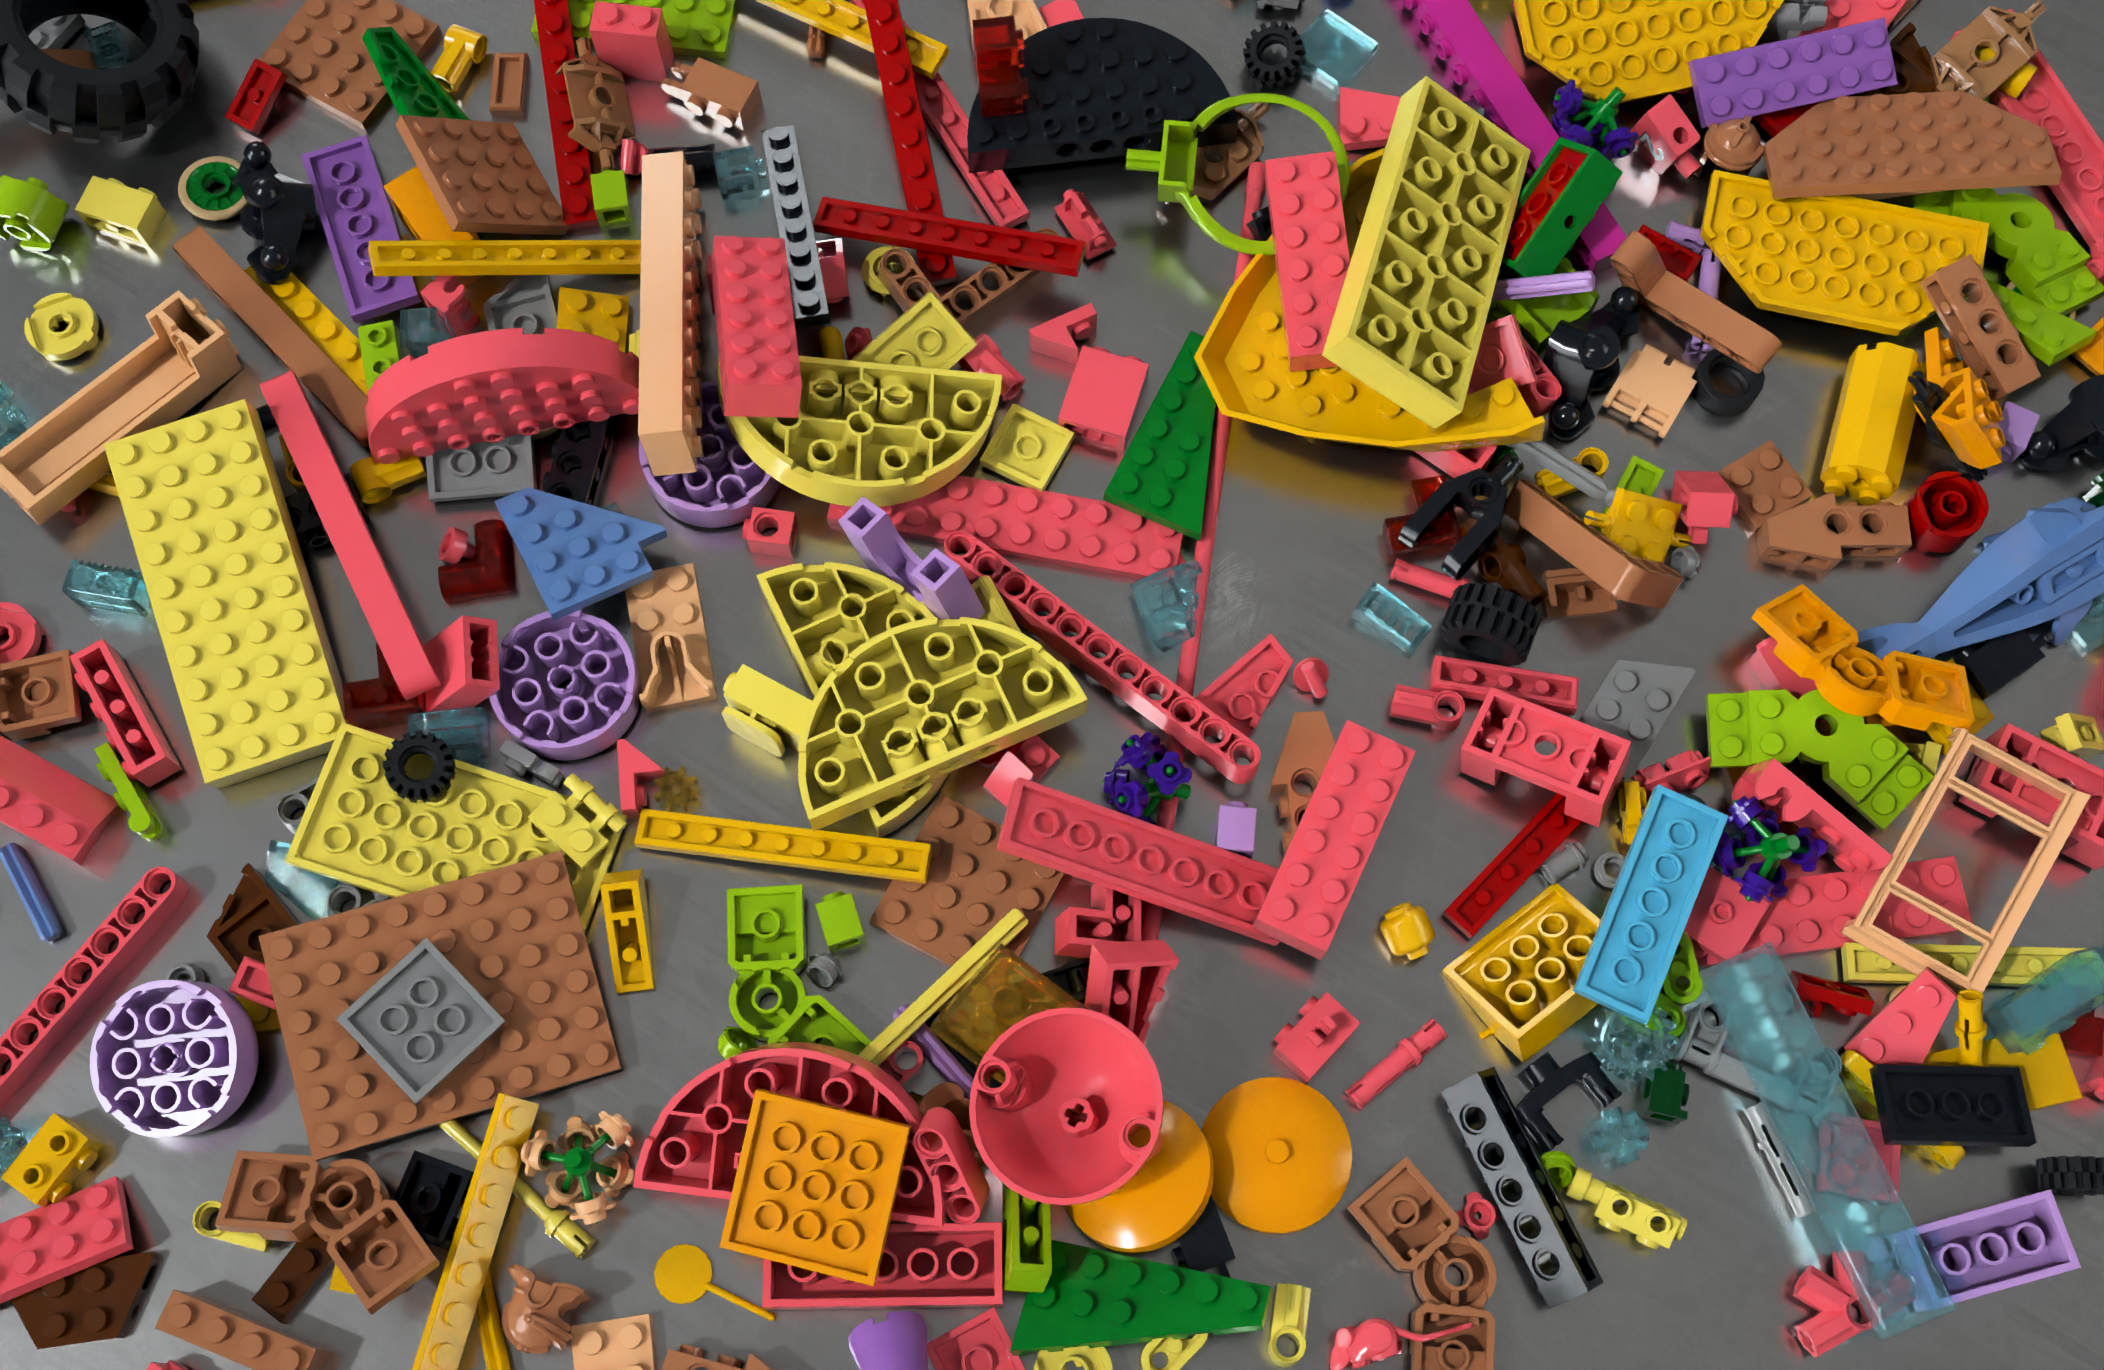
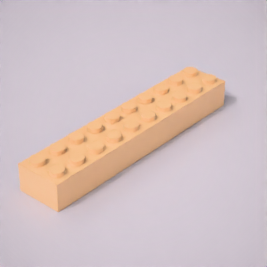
M683 151L642 155L638 436L654 476L697 472V458L702 457L701 438L697 436V428H702L701 409L697 406V399H702L700 378H697V371L702 370L701 353L697 349V343L702 342L701 325L697 321V315H702L701 298L697 294V288L702 287L701 271L697 267V261H702L700 241L696 237V235L702 234L700 215L696 214V209L702 208L700 189L693 187L695 185L693 165H687Z

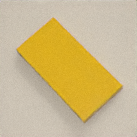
M2056 1024L1983 1041L1985 1063L1981 1067H2019L2029 1111L2083 1098ZM1959 1047L1927 1054L1922 1065L1962 1066L1958 1062Z

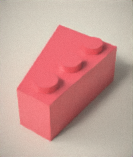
M1164 940L1092 943L1084 1009L1103 1013L1119 1021L1142 1042L1150 1025L1148 1018L1156 1001L1161 1002L1165 993L1163 986L1171 969L1176 970L1180 959Z

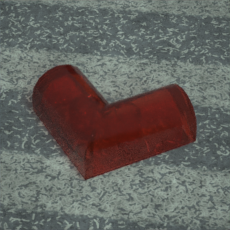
M1446 475L1411 480L1410 488L1416 511L1443 482L1447 481ZM1449 509L1436 524L1435 531L1431 535L1427 533L1413 548L1407 547L1398 540L1401 529L1413 514L1386 518L1383 523L1385 546L1390 556L1454 545L1462 539L1455 509Z
M484 520L473 526L476 560L438 567L440 591L446 603L517 592L512 537L503 520Z

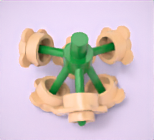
M602 1110L599 1113L602 1121L595 1125L583 1122L582 1117L577 1115L570 1117L567 1120L568 1127L566 1131L557 1138L558 1148L566 1150V1155L556 1153L555 1142L546 1139L547 1133L544 1130H538L535 1133V1137L532 1140L526 1141L522 1147L521 1160L526 1164V1176L534 1177L537 1170H549L554 1161L564 1164L566 1170L550 1172L545 1179L546 1184L549 1186L545 1203L551 1208L561 1205L576 1209V1212L569 1216L570 1220L583 1219L586 1225L598 1224L599 1221L607 1217L606 1210L616 1206V1201L607 1202L606 1196L615 1198L623 1187L634 1182L635 1170L630 1168L628 1153L618 1151L615 1157H605L599 1164L594 1162L592 1156L605 1144L614 1150L623 1143L629 1147L634 1144L633 1139L628 1134L632 1130L630 1124L618 1113L611 1116ZM591 1171L596 1172L597 1182L601 1186L606 1187L605 1192L592 1193L587 1177Z

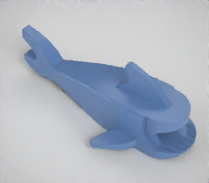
M2066 498L2056 503H2048L2041 508L2028 510L2026 517L2008 530L1983 538L1984 550L1953 581L1918 623H1895L1858 632L1859 642L1856 647L1874 654L1881 660L1893 650L1933 659L1939 653L2010 634L2053 619L2051 634L2054 637L2051 643L2055 645L2062 644L2088 612L2093 598L2104 593V505L2096 508L2095 505L2080 498Z

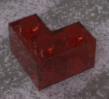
M1014 16L972 20L974 62L982 117L1023 113V99H1029L1027 78H1020L1019 69H1024V38L1022 29H1016Z
M376 643L379 678L342 684L345 719L352 726L369 730L430 720V714L426 713L425 693L408 701L405 700L378 643Z

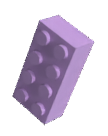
M2051 1189L1887 1234L1902 1276L1907 1278L1913 1288L1915 1300L1912 1301L1915 1312L1940 1308L2081 1268Z

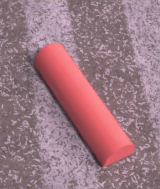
M1435 655L1431 665L1428 690L1439 693L1445 690H1452L1463 698L1484 701L1492 687L1554 712L1574 715L1577 710L1579 678Z

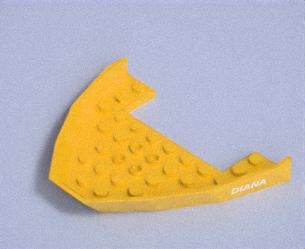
M1385 148L1361 157L1349 167L1350 181L1343 205L1350 262ZM1271 234V236L1268 238L1267 241H1272V240H1273L1272 234ZM1255 255L1228 291L1194 356L1222 415L1304 437L1421 452L1542 441L1545 419L1543 416L1534 419L1512 377L1467 395L1462 412L1434 429L1339 366L1290 372L1275 255Z

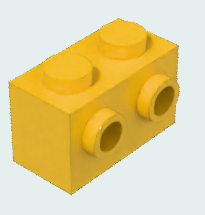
M53 1113L1 1178L36 1205L46 1207L51 1202L55 1204L63 1197L69 1195L72 1189L71 1184L78 1175L93 1165L98 1157L97 1151L103 1143L70 1118Z

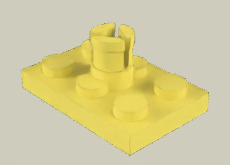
M930 290L854 356L852 361L949 370L977 345V342Z

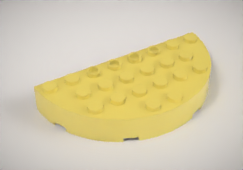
M718 352L717 369H716L717 391H718L719 403H720V406H721V409H722V412H723V415H724L723 396H722V385H721V374H720V363H719V352ZM799 356L802 391L798 418L724 416L731 433L746 454L767 474L798 493L816 500L850 507L862 496L878 507L892 506L924 497L940 489L957 477L970 464L985 442L1001 393L1002 375Z
M824 562V565L803 566V563L775 568L756 575L765 600L813 699L828 675L832 671L835 672L849 658L848 655L854 649L890 628L911 621L935 617L922 602L917 601L900 584L868 569L849 564ZM948 774L867 808V813L879 838L897 830L919 813L938 792Z
M938 617L911 621L890 628L854 649L848 655L849 658L835 672L832 671L828 675L808 709L798 747V781L802 802L812 830L814 832L1087 713L1088 699L1077 680L1061 661L1058 662L1035 640L1005 625L970 617L938 620Z

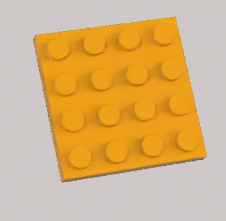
M760 1088L756 1089L719 1247L874 1286L877 1282L912 1126Z

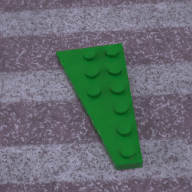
M392 26L367 28L362 39L399 117L400 115L470 120Z
M1190 331L1107 486L1103 500L1200 541L1216 402L1194 359L1205 336Z
M1051 1240L1052 1274L1043 1293L1027 1292L1010 1352L1013 1356L1027 1355V1352L1048 1350V1352L1063 1351V1348L1106 1347L1151 1342V1339L1172 1337L1173 1339L1188 1338V1335L1205 1333L1222 1335L1261 1331L1264 1329L1272 1289L1270 1286Z

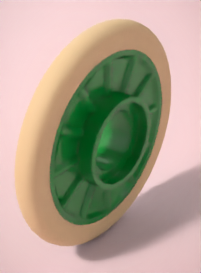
M212 156L191 164L183 172L178 183V195L183 206L191 214L212 221L226 220L240 214L250 204L244 198L242 188L235 183V177L241 163L228 157ZM213 183H223L226 185L224 191L219 194H211L207 191L208 187Z

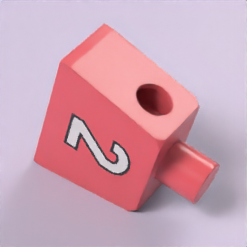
M1671 94L1648 110L1630 130L1631 133L1637 132L1639 134V139L1634 143V151L1657 174L1662 175L1675 166L1681 175L1688 179L1702 167L1690 152L1701 140L1700 135Z

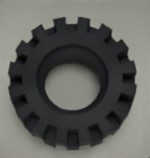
M1270 21L1271 27L1267 28L1266 24L1262 23L1260 24V32H1257L1254 28L1250 32L1252 39L1246 38L1245 45L1247 48H1243L1244 60L1251 76L1256 78L1259 84L1263 85L1266 82L1267 87L1273 88L1274 83H1277L1279 87H1283L1284 80L1288 79L1289 83H1292L1295 80L1293 75L1295 73L1298 76L1301 74V65L1305 66L1306 63L1304 56L1306 51L1300 35L1293 26L1289 28L1288 24L1283 21L1281 26H1278L1277 21ZM1273 44L1285 46L1287 48V55L1282 62L1276 65H1269L1263 61V53L1267 47Z
M415 731V735L410 736L409 732L403 734L404 739L400 741L395 739L392 742V749L387 748L385 752L386 761H383V768L386 780L399 797L403 799L406 797L410 802L417 803V800H423L424 803L431 802L430 798L434 796L438 799L442 796L441 792L444 789L448 791L451 787L450 781L455 777L454 767L456 766L450 749L441 738L437 739L435 734L428 732V735H424L422 731ZM426 754L433 759L434 770L428 778L413 780L406 775L405 764L413 755Z
M2051 1156L2036 1159L2038 1192L2051 1189L2053 1195H2104V1157Z

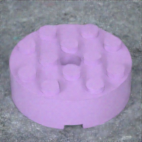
M717 381L701 382L702 399H697V406L701 409L702 428H697V436L701 438L702 457L697 458V472L654 476L640 440L639 459L652 494L669 514L685 523L699 527H726L743 522L746 518H751L753 507L764 508L772 500L781 483L761 469L746 454L731 433L719 403Z
M582 610L553 621L549 611H545L518 624L502 640V646L498 651L500 689L489 696V699L500 722L522 747L547 759L578 760L604 751L620 739L628 730L640 706L639 694L642 693L640 673L627 642L609 622L603 618L599 619L583 613ZM572 680L567 689L558 688L563 681Z
M156 980L147 982L122 995L116 1001L117 1005L112 1009L106 1020L100 1021L90 1052V1074L93 1088L105 1111L112 1113L121 1123L126 1125L124 1128L131 1132L148 1137L192 1135L210 1130L220 1125L236 1112L246 1099L253 1085L259 1058L258 1040L254 1025L241 1003L226 990L216 985L191 980Z

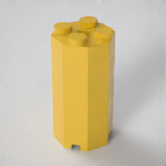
M1889 342L1877 343L1876 349L1866 350L1868 344L1858 345L1850 356L1820 479L1824 483L1823 490L1825 493L1835 492V496L1849 497L1858 500L1862 505H1874L1882 499H1889L1899 488L1917 412L1912 400L1914 396L1913 386L1908 382V377H1913L1911 374L1915 371L1923 372L1924 377L1926 373V363L1924 361L1920 364L1918 363V354L1915 350Z

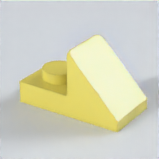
M2066 713L2055 718L2056 725L2041 731L2044 741L2076 757L2083 758L2104 752V740L2094 717Z

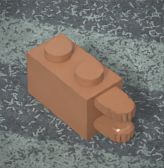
M698 57L693 67L678 61L672 63L670 67L671 73L682 79L684 83L667 77L660 84L661 89L667 94L683 100L685 107L690 112L700 116L704 114L716 119L725 127H736L743 131L762 100L757 80Z

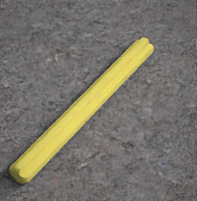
M1016 908L1012 909L857 1056L879 1067L1028 926L1029 921L1025 915Z

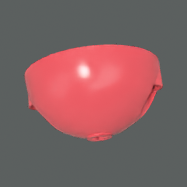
M1065 1007L1049 1009L1030 1015L1012 1025L997 1038L982 1058L974 1076L970 1093L969 1116L975 1145L992 1173L1008 1188L1026 1198L1045 1204L1056 1205L1085 1204L1105 1198L1132 1180L1147 1161L1156 1156L1163 1144V1137L1160 1131L1164 1104L1162 1084L1157 1067L1147 1048L1138 1037L1122 1023L1103 1013L1083 1008ZM997 1071H1005L1006 1079L1003 1085L998 1088H990L991 1076ZM1083 1113L1087 1117L1085 1123L1078 1122L1075 1124L1072 1121L1074 1114L1081 1115ZM1139 1129H1149L1151 1131L1149 1143L1143 1147L1133 1146L1132 1139Z

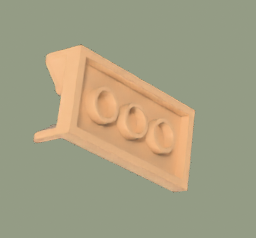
M689 563L654 570V578L625 590L636 660L641 679L642 693L639 694L640 701L648 714L718 700L694 564Z
M651 1314L572 1326L571 1335L574 1336L572 1339L574 1370H657Z

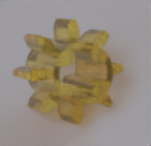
M681 766L679 771H670L668 767H665L666 774L661 779L653 780L654 784L661 790L653 796L657 803L667 800L665 808L668 812H672L674 807H682L686 812L688 811L687 804L691 799H699L698 794L692 790V787H695L699 782L696 776L686 779L687 770L684 766ZM678 784L681 792L674 795L672 786Z

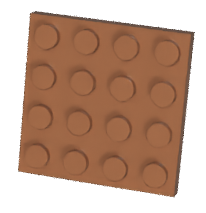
M306 0L259 60L288 75L284 82L285 87L366 130L391 99L362 39L367 28L392 26L420 60L441 35L442 31L435 22L393 0Z
M400 115L395 126L453 232L565 235L571 227L563 221L562 208L559 206L514 123Z
M941 794L914 841L928 843L932 846L927 883L892 880L871 916L869 923L879 930L952 967L1012 909H1018L1028 919V926L972 978L996 990L1007 983L1066 873L997 850L1002 825Z

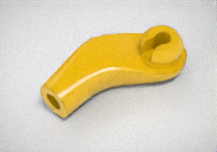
M834 326L823 327L818 336L823 358L845 360L841 332Z

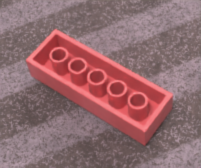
M1335 151L1265 160V183L1290 372L1336 367L1337 365L1322 356L1350 265Z
M714 236L711 274L724 416L798 418L802 380L785 239Z
M1346 721L1252 925L1253 929L1319 960L1323 958L1331 944L1414 757L1415 750L1352 721Z
M1002 1222L972 1223L970 1225L944 1223L942 1227L915 1223L889 1224L877 1282L874 1286L763 1259L762 1308L766 1310L1003 1307Z

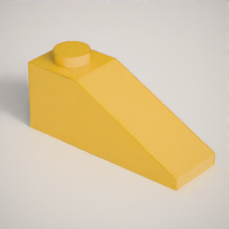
M643 869L606 873L600 884L616 993L654 989L649 910Z

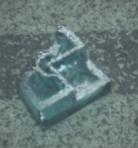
M1197 560L1166 568L1130 585L1151 642L1163 653L1195 636L1196 621L1194 619V611L1198 607L1199 595L1195 590L1197 574L1202 573L1201 565Z
M270 840L265 866L266 881L312 920L333 915L328 910L327 897L338 886L339 881L287 864L285 858L291 844Z

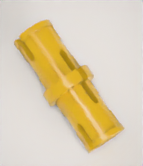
M1962 990L1957 995L1958 1020L1954 1025V1032L1959 1037L1958 1062L1962 1066L1981 1067L1985 1063L1983 1038L1987 1036V1024L1983 1021L1984 995L1977 990Z

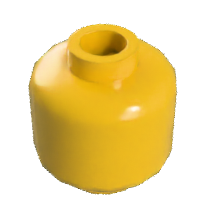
M1407 901L1383 913L1385 919L1380 923V930L1393 955H1407L1409 960H1413L1430 951L1427 945L1434 940L1436 934L1423 907L1419 905L1412 906L1411 902Z

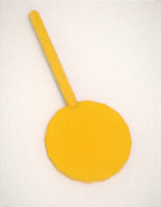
M688 1244L673 1246L665 1251L657 1261L654 1271L655 1285L660 1294L670 1302L678 1304L693 1303L708 1290L769 1321L776 1319L774 1313L712 1284V1263L707 1254L696 1246Z

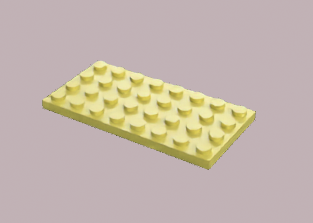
M342 722L289 848L285 862L313 873L395 898L561 851L528 819V816L554 791L454 759L456 766L454 767L455 777L451 779V787L448 791L444 789L441 792L442 796L438 799L435 796L431 797V802L424 803L423 800H417V803L410 802L408 798L405 797L403 799L398 796L397 792L393 791L384 775L383 761H386L385 752L387 748L392 749V742L395 739ZM426 754L413 755L405 764V773L413 780H424L434 770V761ZM558 793L564 800L569 798V796ZM584 803L576 809L589 823L597 816ZM618 813V815L626 822L627 815ZM608 825L600 834L609 841V845L583 870L563 853L584 932H586L600 894V884L608 872L622 831L616 834Z

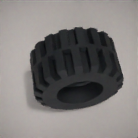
M1466 583L1459 585L1454 590L1440 626V634L1456 650L1478 661L1503 666L1520 665L1527 660L1541 622V615L1531 603L1509 590L1488 584Z

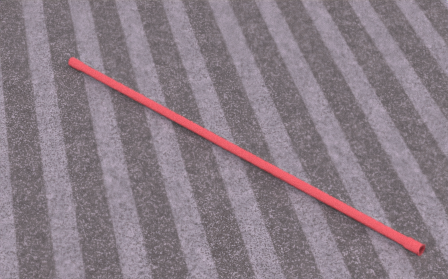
M1252 162L1248 168L1245 189L1246 201L1240 237L1254 240V237L1246 224L1254 220L1252 214L1262 208V201L1266 191L1265 163ZM1238 252L1234 283L1255 255ZM1217 404L1212 431L1200 541L1197 540L1176 681V685L1192 697L1232 417L1221 414ZM1179 715L1176 718L1182 722H1188L1190 717ZM1169 735L1166 752L1174 751L1178 753L1179 761L1183 765L1185 746ZM1173 796L1169 801L1161 799L1158 806L1157 826L1174 831L1178 797ZM1145 901L1141 925V941L1158 940L1163 907ZM1147 1032L1142 1040L1144 1046L1146 1044Z

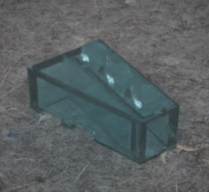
M2101 945L2068 953L1983 1013L1984 1022H1986L2008 1054L2024 1052L2026 1055L2037 1051L2046 1044L2045 1038L2053 1033L2058 1034L2065 1031L2076 1023L2077 1018L2104 1003V946Z

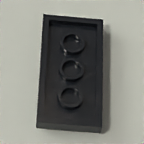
M1876 1064L1869 1069L1884 1145L2029 1147L2037 1143L2019 1067Z

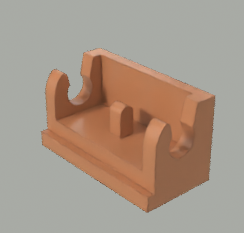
M1578 568L1545 571L1539 581V584L1548 594L1542 601L1545 620L1615 613L1617 611L1616 600H1621L1609 593Z

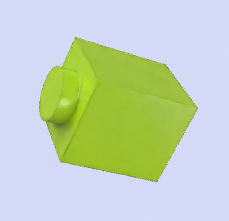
M604 170L601 173L591 174L594 209L600 227L634 222L630 187L624 170Z
M843 891L833 892L822 897L823 902L815 904L831 954L867 943L851 893L844 895Z

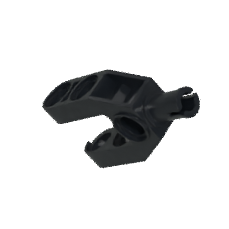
M1507 453L1490 473H1486L1478 468L1443 482L1405 523L1399 533L1398 540L1407 547L1413 548L1427 533L1431 535L1435 531L1436 524L1449 509L1462 508L1471 518L1478 521L1448 553L1441 565V569L1445 574L1458 581L1498 538L1507 500L1508 487L1506 486L1524 469L1523 462L1518 457L1511 462L1514 454ZM1480 495L1485 496L1488 499L1478 500L1475 497Z

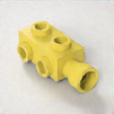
M1578 1166L1576 1167L1575 1176L1568 1185L1566 1195L1580 1202L1582 1199L1594 1203V1216L1599 1217L1598 1223L1619 1233L1623 1228L1637 1234L1635 1239L1638 1242L1653 1249H1658L1659 1245L1669 1249L1673 1239L1681 1240L1688 1219L1681 1217L1679 1212L1664 1206L1660 1202H1654L1636 1194L1624 1186L1616 1185L1607 1180L1602 1182L1593 1178L1592 1172ZM1619 1199L1626 1201L1622 1205H1616L1614 1203L1616 1200ZM1656 1216L1662 1217V1219L1659 1221L1651 1220Z

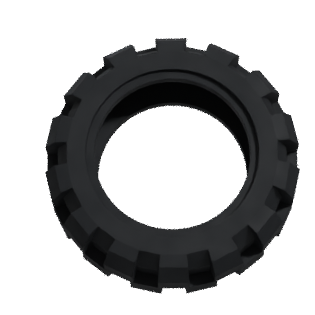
M0 0V99L14 113L24 110L26 121L37 129L54 136L57 130L71 133L74 142L99 144L100 137L116 136L118 142L121 143L142 137L147 133L148 124H152L157 129L181 110L182 103L192 94L198 70L199 30L194 24V13L186 0ZM70 14H89L113 20L127 27L144 42L148 50L140 58L127 65L113 69L90 70L70 66L55 60L40 50L28 36L39 25L53 18Z

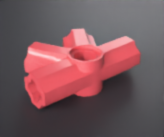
M1864 1251L1832 1252L1834 1279L1816 1267L1808 1266L1799 1276L1793 1293L1794 1297L1819 1312L1795 1326L1797 1337L1804 1349L1814 1358L1819 1357L1861 1331L1873 1328L1878 1321L1914 1301L1913 1288L1907 1278L1902 1276L1897 1269H1894L1872 1281L1870 1253ZM1852 1303L1859 1308L1861 1313L1859 1323L1855 1322L1850 1316L1849 1308Z

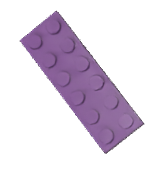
M1885 18L1699 58L1688 62L1701 129L1708 128V125H1712V123L1720 124L1729 119H1744L1745 115L1752 118L1817 104L1818 102L1836 99L1840 96H1853L1889 88L1898 84Z
M365 134L302 154L301 157L309 182L313 185L315 202L354 323L356 324L420 303L421 299L413 276H373L368 253L369 241L402 240L367 135Z

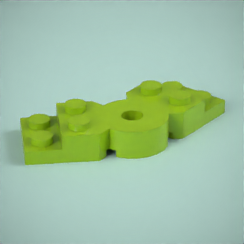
M1993 188L1948 190L1912 195L1910 208L1989 223L1986 245L1996 254L2009 259L2006 263L2005 274L2025 297L2062 315H2067L2100 299L2104 295L2103 284L2085 265L2091 256L2069 232L2055 229L2051 212L2037 199L2021 193H2006L1999 196Z
M1786 689L1748 690L1745 693H1714L1705 696L1708 755L1711 758L1710 768L1749 767L1772 758L1786 766L1799 756L1807 762L1823 765V781L1879 831L1885 830L1934 777L1907 753L1909 748L1883 725L1865 724L1863 716L1851 715L1835 708L1823 698L1818 689L1812 690L1798 699ZM1817 718L1824 719L1830 724L1831 732L1829 736H1823L1818 733L1815 728Z
M802 884L727 889L728 964L739 975L730 988L729 1008L739 1027L752 1038L768 1041V1044L784 1042L816 1043L832 1046L858 1055L872 1041L821 995L807 996L805 987L797 975L807 965L804 889ZM764 994H777L778 1002L773 1008L766 1010L759 1007L760 998Z

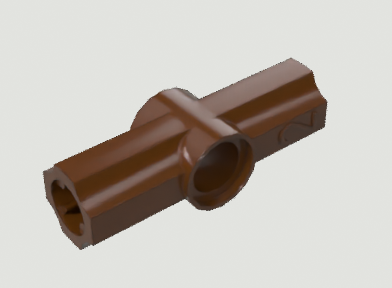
M1470 517L1463 522L1457 530L1459 535L1463 538L1478 520ZM1499 535L1496 541L1478 559L1479 572L1486 581L1491 583L1498 582L1503 589L1519 595L1534 607L1540 604L1548 595L1525 567V553L1518 544L1513 542L1506 544Z

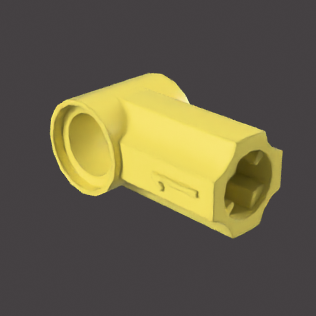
M207 1201L195 1210L192 1219L193 1226L203 1236L268 1253L275 1240H265L256 1233L220 1231L218 1228L211 1231L208 1224L209 1218L214 1212L219 1211L221 1202Z
M1277 1283L1268 1354L1270 1359L1278 1366L1291 1367L1297 1364L1305 1353L1311 1288L1290 1283ZM1281 1337L1293 1339L1297 1345L1296 1355L1292 1357L1282 1356L1276 1348L1277 1340Z

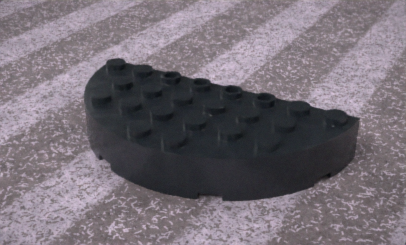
M1086 18L1054 25L1033 34L1008 51L995 64L983 81L972 105L968 123L969 173L1126 156L1127 149L1161 151L1164 120L1193 122L1207 107L1217 101L1230 97L1221 78L1198 52L1175 36L1156 27L1117 18ZM1235 108L1216 118L1204 132H1197L1195 138H1198L1197 147L1235 143L1238 128Z

